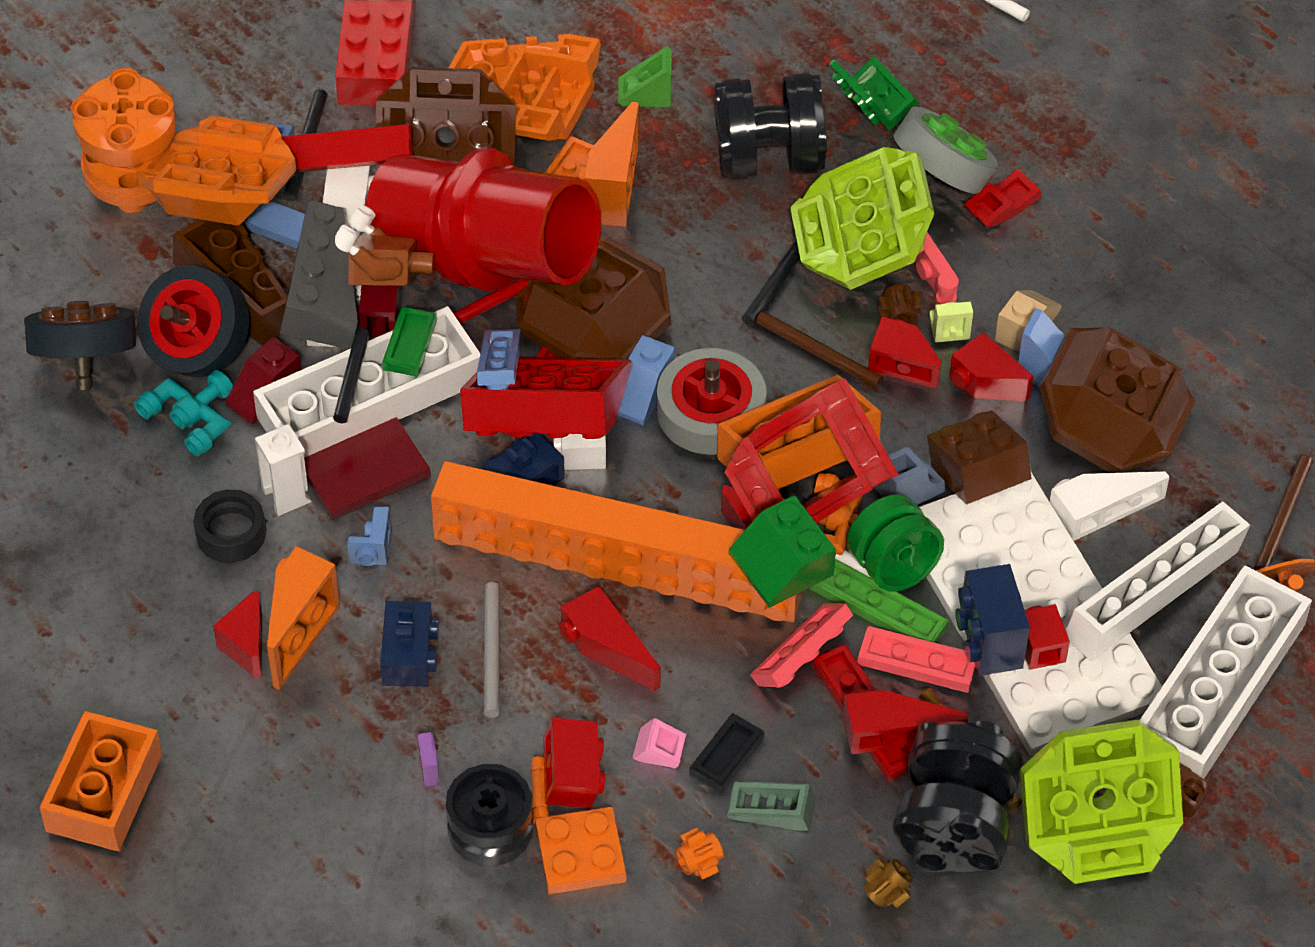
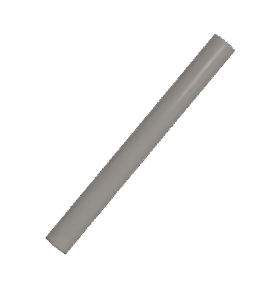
M496 582L485 584L484 716L488 718H495L499 715L500 585Z

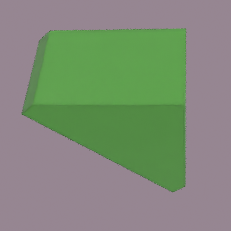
M668 46L664 47L619 77L618 103L620 105L629 106L631 102H639V107H671V48Z

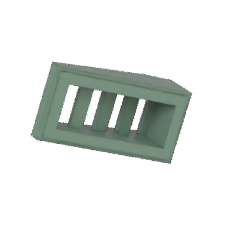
M734 781L727 816L731 820L790 830L810 831L815 796L809 784ZM746 795H752L750 808H744ZM762 797L767 798L766 809H760ZM778 800L783 801L782 810L777 809ZM794 803H797L796 810H793Z

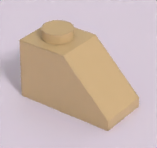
M1033 290L1016 291L998 314L995 341L1020 353L1022 334L1036 308L1043 310L1053 321L1061 310L1062 305Z

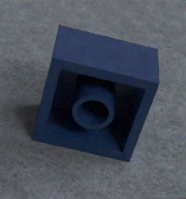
M1005 564L965 571L964 585L958 588L961 607L956 608L955 615L959 631L965 630L967 636L965 652L968 662L975 663L978 676L1023 669L1030 626L1011 565Z

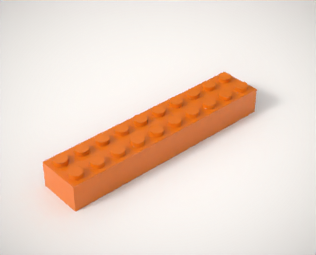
M447 461L443 463L431 495L434 539L441 540L448 545L458 544L475 548L483 553H497L510 556L521 562L531 561L548 565L556 570H570L582 573L594 579L604 578L621 582L628 587L638 586L655 590L663 595L686 597L701 604L711 603L728 607L736 612H750L763 615L774 621L784 620L794 623L804 592L802 591L770 608L766 605L728 553L729 548L745 531L744 529Z

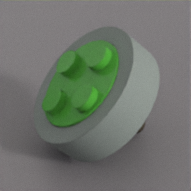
M912 107L893 136L903 151H914L921 157L928 188L937 177L962 191L972 194L980 193L998 167L996 158L986 148L987 144L978 136L968 133L959 127V122L946 113L939 115L925 108Z

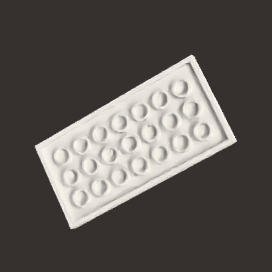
M1032 472V479L967 505L956 494L919 507L924 516L929 518L938 527L944 537V551L941 558L926 578L964 643L967 640L965 630L959 631L955 610L961 607L958 588L964 585L965 571L1010 564L1024 609L1026 610L1037 605L1044 607L1056 604L1065 630L1068 627L1074 609L1102 589ZM1130 633L1092 661L1070 643L1066 663L1029 670L1025 659L1023 669L983 675L1030 757L1038 753L1061 731L1123 722L1144 714L1162 688V685Z

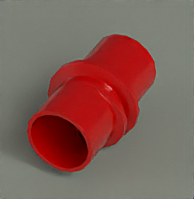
M490 147L470 151L461 162L408 154L392 156L378 168L370 183L365 204L376 215L371 222L375 229L380 227L387 236L416 239L417 252L435 253V269L444 280L458 286L472 287L487 292L506 287L515 278L561 286L576 283L588 272L597 254L601 237V209L597 194L588 182L577 177L526 171L525 169L515 167L507 154Z

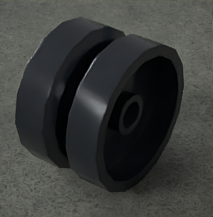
M481 764L466 769L453 780L446 796L447 830L453 849L465 860L480 866H499L513 861L527 849L533 837V801L527 781L518 772L500 764Z

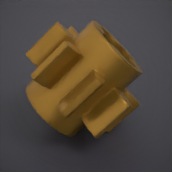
M878 858L866 869L868 875L865 877L867 882L864 884V890L876 905L884 907L885 905L890 906L893 904L898 908L911 897L908 891L911 889L910 884L913 882L912 875L897 859L887 860L884 863Z

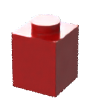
M1056 604L1044 607L1037 605L1026 609L1025 613L1030 630L1025 659L1029 670L1066 663L1070 641Z

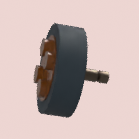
M71 301L67 303V308L57 306L42 308L41 312L30 314L24 318L26 352L33 356L45 358H75L76 376H78L76 378L77 390L91 389L89 357L116 354L136 346L134 312L127 308L115 307V304L112 303L89 306V301Z

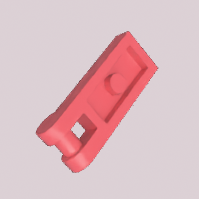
M927 232L924 251L919 253L915 260L917 272L922 280L928 281L936 293V305L956 302L959 279Z

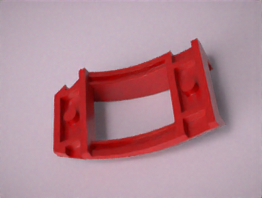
M845 377L787 409L740 441L724 472L752 521L763 510L784 500L757 452L820 413L825 418L855 473L803 504V507L816 523L873 490L872 488L899 475Z

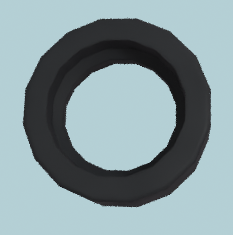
M228 489L215 492L203 499L195 510L193 523L198 546L206 556L216 561L233 563L246 560L257 553L265 541L266 524L262 506L248 493L241 490ZM229 513L244 515L250 518L252 526L246 533L231 539L218 538L211 535L208 531V526L213 520Z

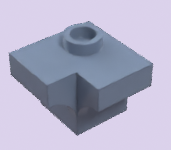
M907 446L888 455L899 475L874 487L882 497L904 495L918 505L945 492V481L925 460L921 461Z

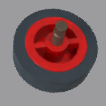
M180 266L159 276L146 291L138 312V334L147 355L160 367L189 377H206L215 370L222 371L229 366L241 352L249 331V309L239 287L228 277L200 266Z

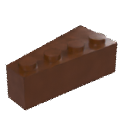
M200 219L173 234V264L176 267L187 265L200 266L228 277L239 287L249 309L248 334L262 346L272 337L276 338L281 335L279 333L287 295L271 269L267 270L262 262L263 256L257 247L254 248L250 243L248 233L242 223L238 226Z

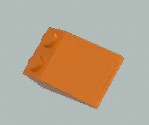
M631 102L589 150L587 165H580L579 178L588 182L597 194L601 209V225L627 226L639 149V102Z
M297 546L288 558L284 557L280 560L275 570L267 650L273 687L278 690L282 688L340 607L335 564Z

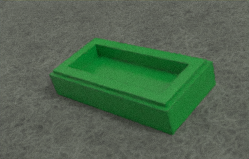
M401 307L382 361L384 371L415 377L419 376L437 323V313Z

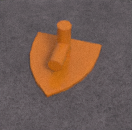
M1296 559L1256 571L1269 578L1278 577L1280 584L1297 591L1303 586V579L1299 575L1315 573V560Z

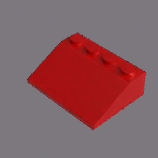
M519 357L515 384H509L508 388L502 390L487 389V386H478L476 373L460 389L463 431H476L478 436H492L498 432H511L513 437H527L533 433H546V436L549 438H563L569 434H582V437L585 439L602 438L616 423L632 368V362L625 359Z

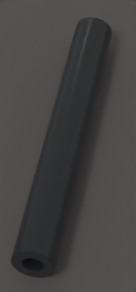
M358 328L355 331L333 420L337 423L343 424L348 421L370 332L365 328Z

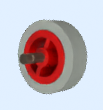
M701 348L686 352L671 361L659 378L657 385V417L659 424L667 437L678 446L699 454L717 455L718 424L765 405L767 394L765 380L760 370L749 359L734 351L721 348Z

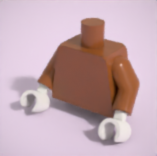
M365 205L356 208L350 218L351 227L343 224L335 235L336 246L344 252H349L348 285L405 286L411 282L416 273L434 274L435 253L417 252L416 239L387 236L380 227L375 229L371 222L376 215L373 210ZM356 231H359V232H362V233H366V234H361V235L359 236V234H358Z

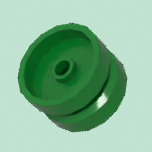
M888 495L866 507L854 520L847 535V548L851 556L861 567L866 569L869 576L880 588L888 592L902 591L915 586L935 568L944 551V537L938 527L929 518L924 516L922 510L912 499L904 495Z

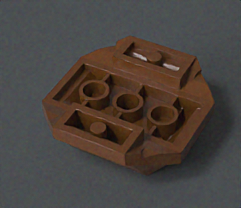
M411 67L376 100V127L409 124L412 127L413 155L461 162L470 151L490 147L507 154L515 166L516 102L481 69ZM442 127H448L454 131L456 139L453 142L445 143L438 138L437 130ZM382 164L375 165V170L377 171Z
M610 237L599 241L597 254L588 272L578 282L561 286L531 281L516 295L518 327L521 329V335L560 358L628 360L642 335L656 340L671 325L664 268Z
M1109 327L1070 328L1039 387L1043 405L1050 421L1048 425L1052 440L1109 473H1127L1131 469L1165 461L1171 455L1196 402L1186 387L1180 367Z

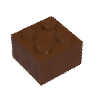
M992 410L978 413L960 423L944 426L941 430L927 435L932 468L966 505L1032 479L1027 442Z

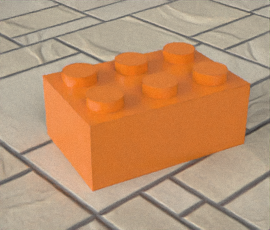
M84 711L40 805L45 831L119 852L162 757L158 730Z

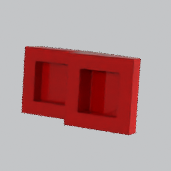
M1017 169L997 186L994 187L991 183L986 185L980 193L975 194L966 201L964 207L986 228H990L1022 212L1040 199L1042 195L1041 190Z

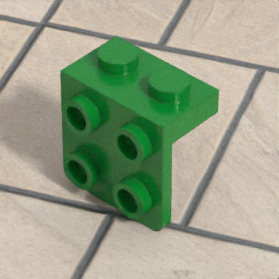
M875 57L870 59L852 77L834 59L828 63L834 70L831 78L842 89L841 91L854 105L857 104L862 113L874 126L881 123L890 131L908 114L912 107H916L919 104L915 97Z

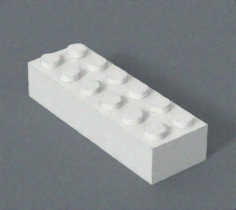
M447 306L434 312L437 313V323L418 377L383 370L382 361L393 330L368 341L346 423L335 422L333 416L351 349L253 391L256 415L266 433L289 424L305 449V453H303L305 458L397 417L400 420L460 393V389L477 373L480 352Z
M1244 565L1139 721L1173 743L1179 750V762L1204 779L1305 626L1312 600Z

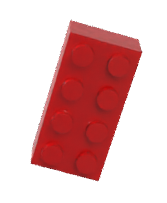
M344 0L335 75L338 105L376 106L377 98L410 69L416 0Z

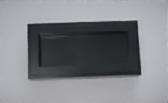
M732 713L690 766L689 775L723 793L762 742L765 731Z

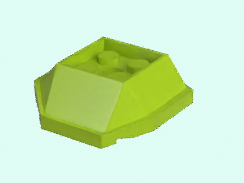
M889 147L880 148L822 174L810 186L803 199L799 198L790 207L800 259L807 269L850 290L914 263L917 255L924 251L926 234L934 216L921 157L914 151L907 150L905 152Z
M1138 719L1061 731L1020 768L1026 843L1033 851L1060 870L1063 875L1075 884L1152 872L1161 858L1160 854L1170 844L1183 824L1179 750L1173 743ZM1101 788H1107L1102 796L1093 798L1096 791Z

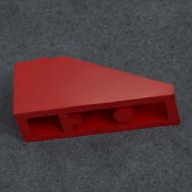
M600 586L560 606L561 623L558 624L562 637L568 644L573 643L582 655L653 691L660 688V665Z
M858 690L852 694L844 695L843 720L851 754L911 747L917 728L922 723L968 722L967 712L886 690Z

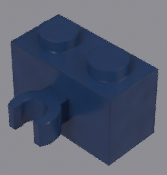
M533 433L531 436L517 439L510 448L497 457L489 458L479 468L552 486L565 479L564 456L539 433Z
M385 601L380 662L382 686L428 687L429 672H436L437 649H431V640H438L439 617H432L431 602Z

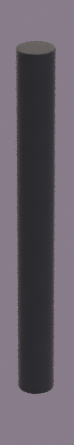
M321 89L315 90L301 135L317 132L328 96L326 91ZM304 172L294 173L287 181L283 192V197L286 200H296Z
M797 239L742 316L745 324L749 326L755 324L760 312L764 311L800 259Z

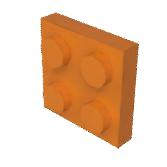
M613 807L535 819V828L548 895L626 882V870Z

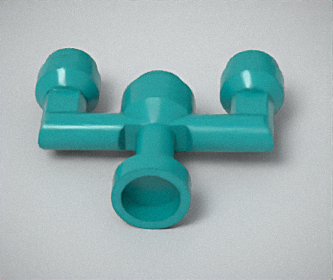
M215 370L207 377L208 386L193 397L189 391L169 377L153 391L143 392L138 397V400L134 402V407L144 419H149L161 412L163 403L172 397L177 402L172 405V411L169 415L177 427L180 429L191 428L201 419L208 424L203 428L192 430L184 440L186 448L194 456L199 457L202 453L205 454L213 447V441L232 425L229 420L207 405L216 397L227 398L233 385L224 373Z

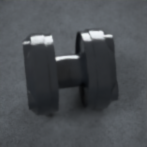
M798 73L793 74V76H784L783 105L754 107L750 79H724L721 83H715V119L721 178L729 177L731 180H740L757 176V148L786 146L791 174H814L819 170L825 169L827 135L820 75Z
M961 721L939 724L922 723L917 728L908 758V775L915 787L905 792L897 807L893 823V833L896 839L914 857V863L923 870L930 872H942L944 870L953 872H972L977 870L990 872L998 870L1006 853L1010 836V819L1002 806L1012 801L1020 786V768L1024 766L1021 754L1004 737L1003 730L998 725L988 721H976L973 723Z

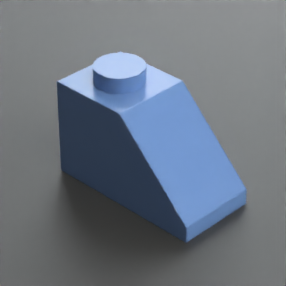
M1037 308L1034 310L1022 334L1018 363L1033 375L1032 384L1040 387L1065 335L1043 310Z
M642 335L628 358L632 362V368L618 416L644 426L657 404L659 378L666 366L675 359V347Z

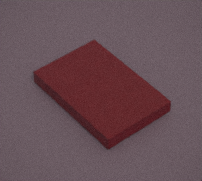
M397 417L304 458L307 481L332 520L431 476L430 467Z

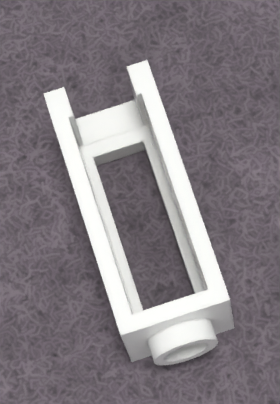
M287 424L256 437L255 443L262 491L265 495L273 492L274 508L277 516L310 503L311 499L306 493L308 486L303 454L305 449L291 426Z

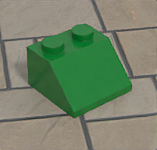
M795 495L763 510L733 543L728 552L769 608L834 575L836 549Z

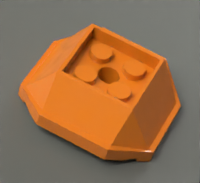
M211 115L200 121L199 126L174 134L171 143L160 155L145 161L137 170L138 184L144 186L152 193L167 214L239 226L260 204H268L296 172L295 157L288 145L282 140L281 133L276 125Z

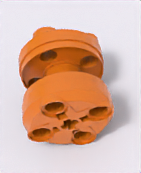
M119 68L113 71L109 77L98 80L88 86L72 102V120L75 135L82 147L81 168L87 188L100 200L116 205L124 212L135 213L143 210L147 204L157 201L147 188L138 184L137 170L145 161L157 157L169 146L175 134L176 113L172 96L163 85L151 78L139 75L131 68Z

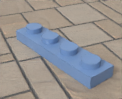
M521 329L485 330L477 368L478 386H487V389L502 390L508 388L509 384H515L522 343Z

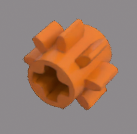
M696 827L680 835L682 843H680V847L675 849V855L686 875L694 873L696 877L700 876L703 880L719 872L716 865L719 864V860L724 858V853L714 833L709 832L705 834L703 830L699 832Z

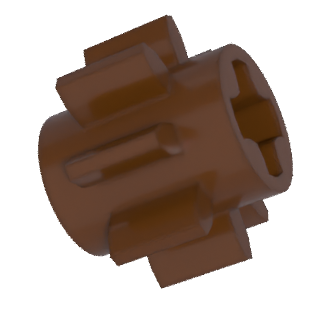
M904 284L890 286L884 291L883 296L878 298L880 302L878 307L880 318L899 319L906 323L914 324L917 321V317L922 315L920 307L923 306L919 291L911 293L909 286Z

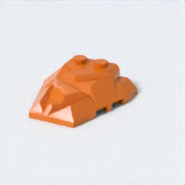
M558 34V41L540 43L537 36L526 37V44L507 45L506 38L463 41L448 68L481 69L516 102V135L546 141L566 140L594 91L595 83L592 74L598 65L601 44L597 38L573 34Z

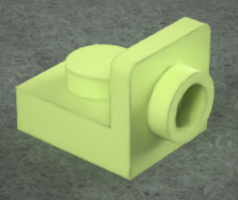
M971 301L948 302L935 305V310H931L929 314L935 343L970 339L973 319Z

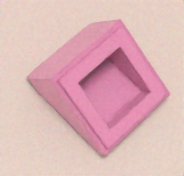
M653 718L640 728L633 759L643 763L676 769L679 767L687 734Z

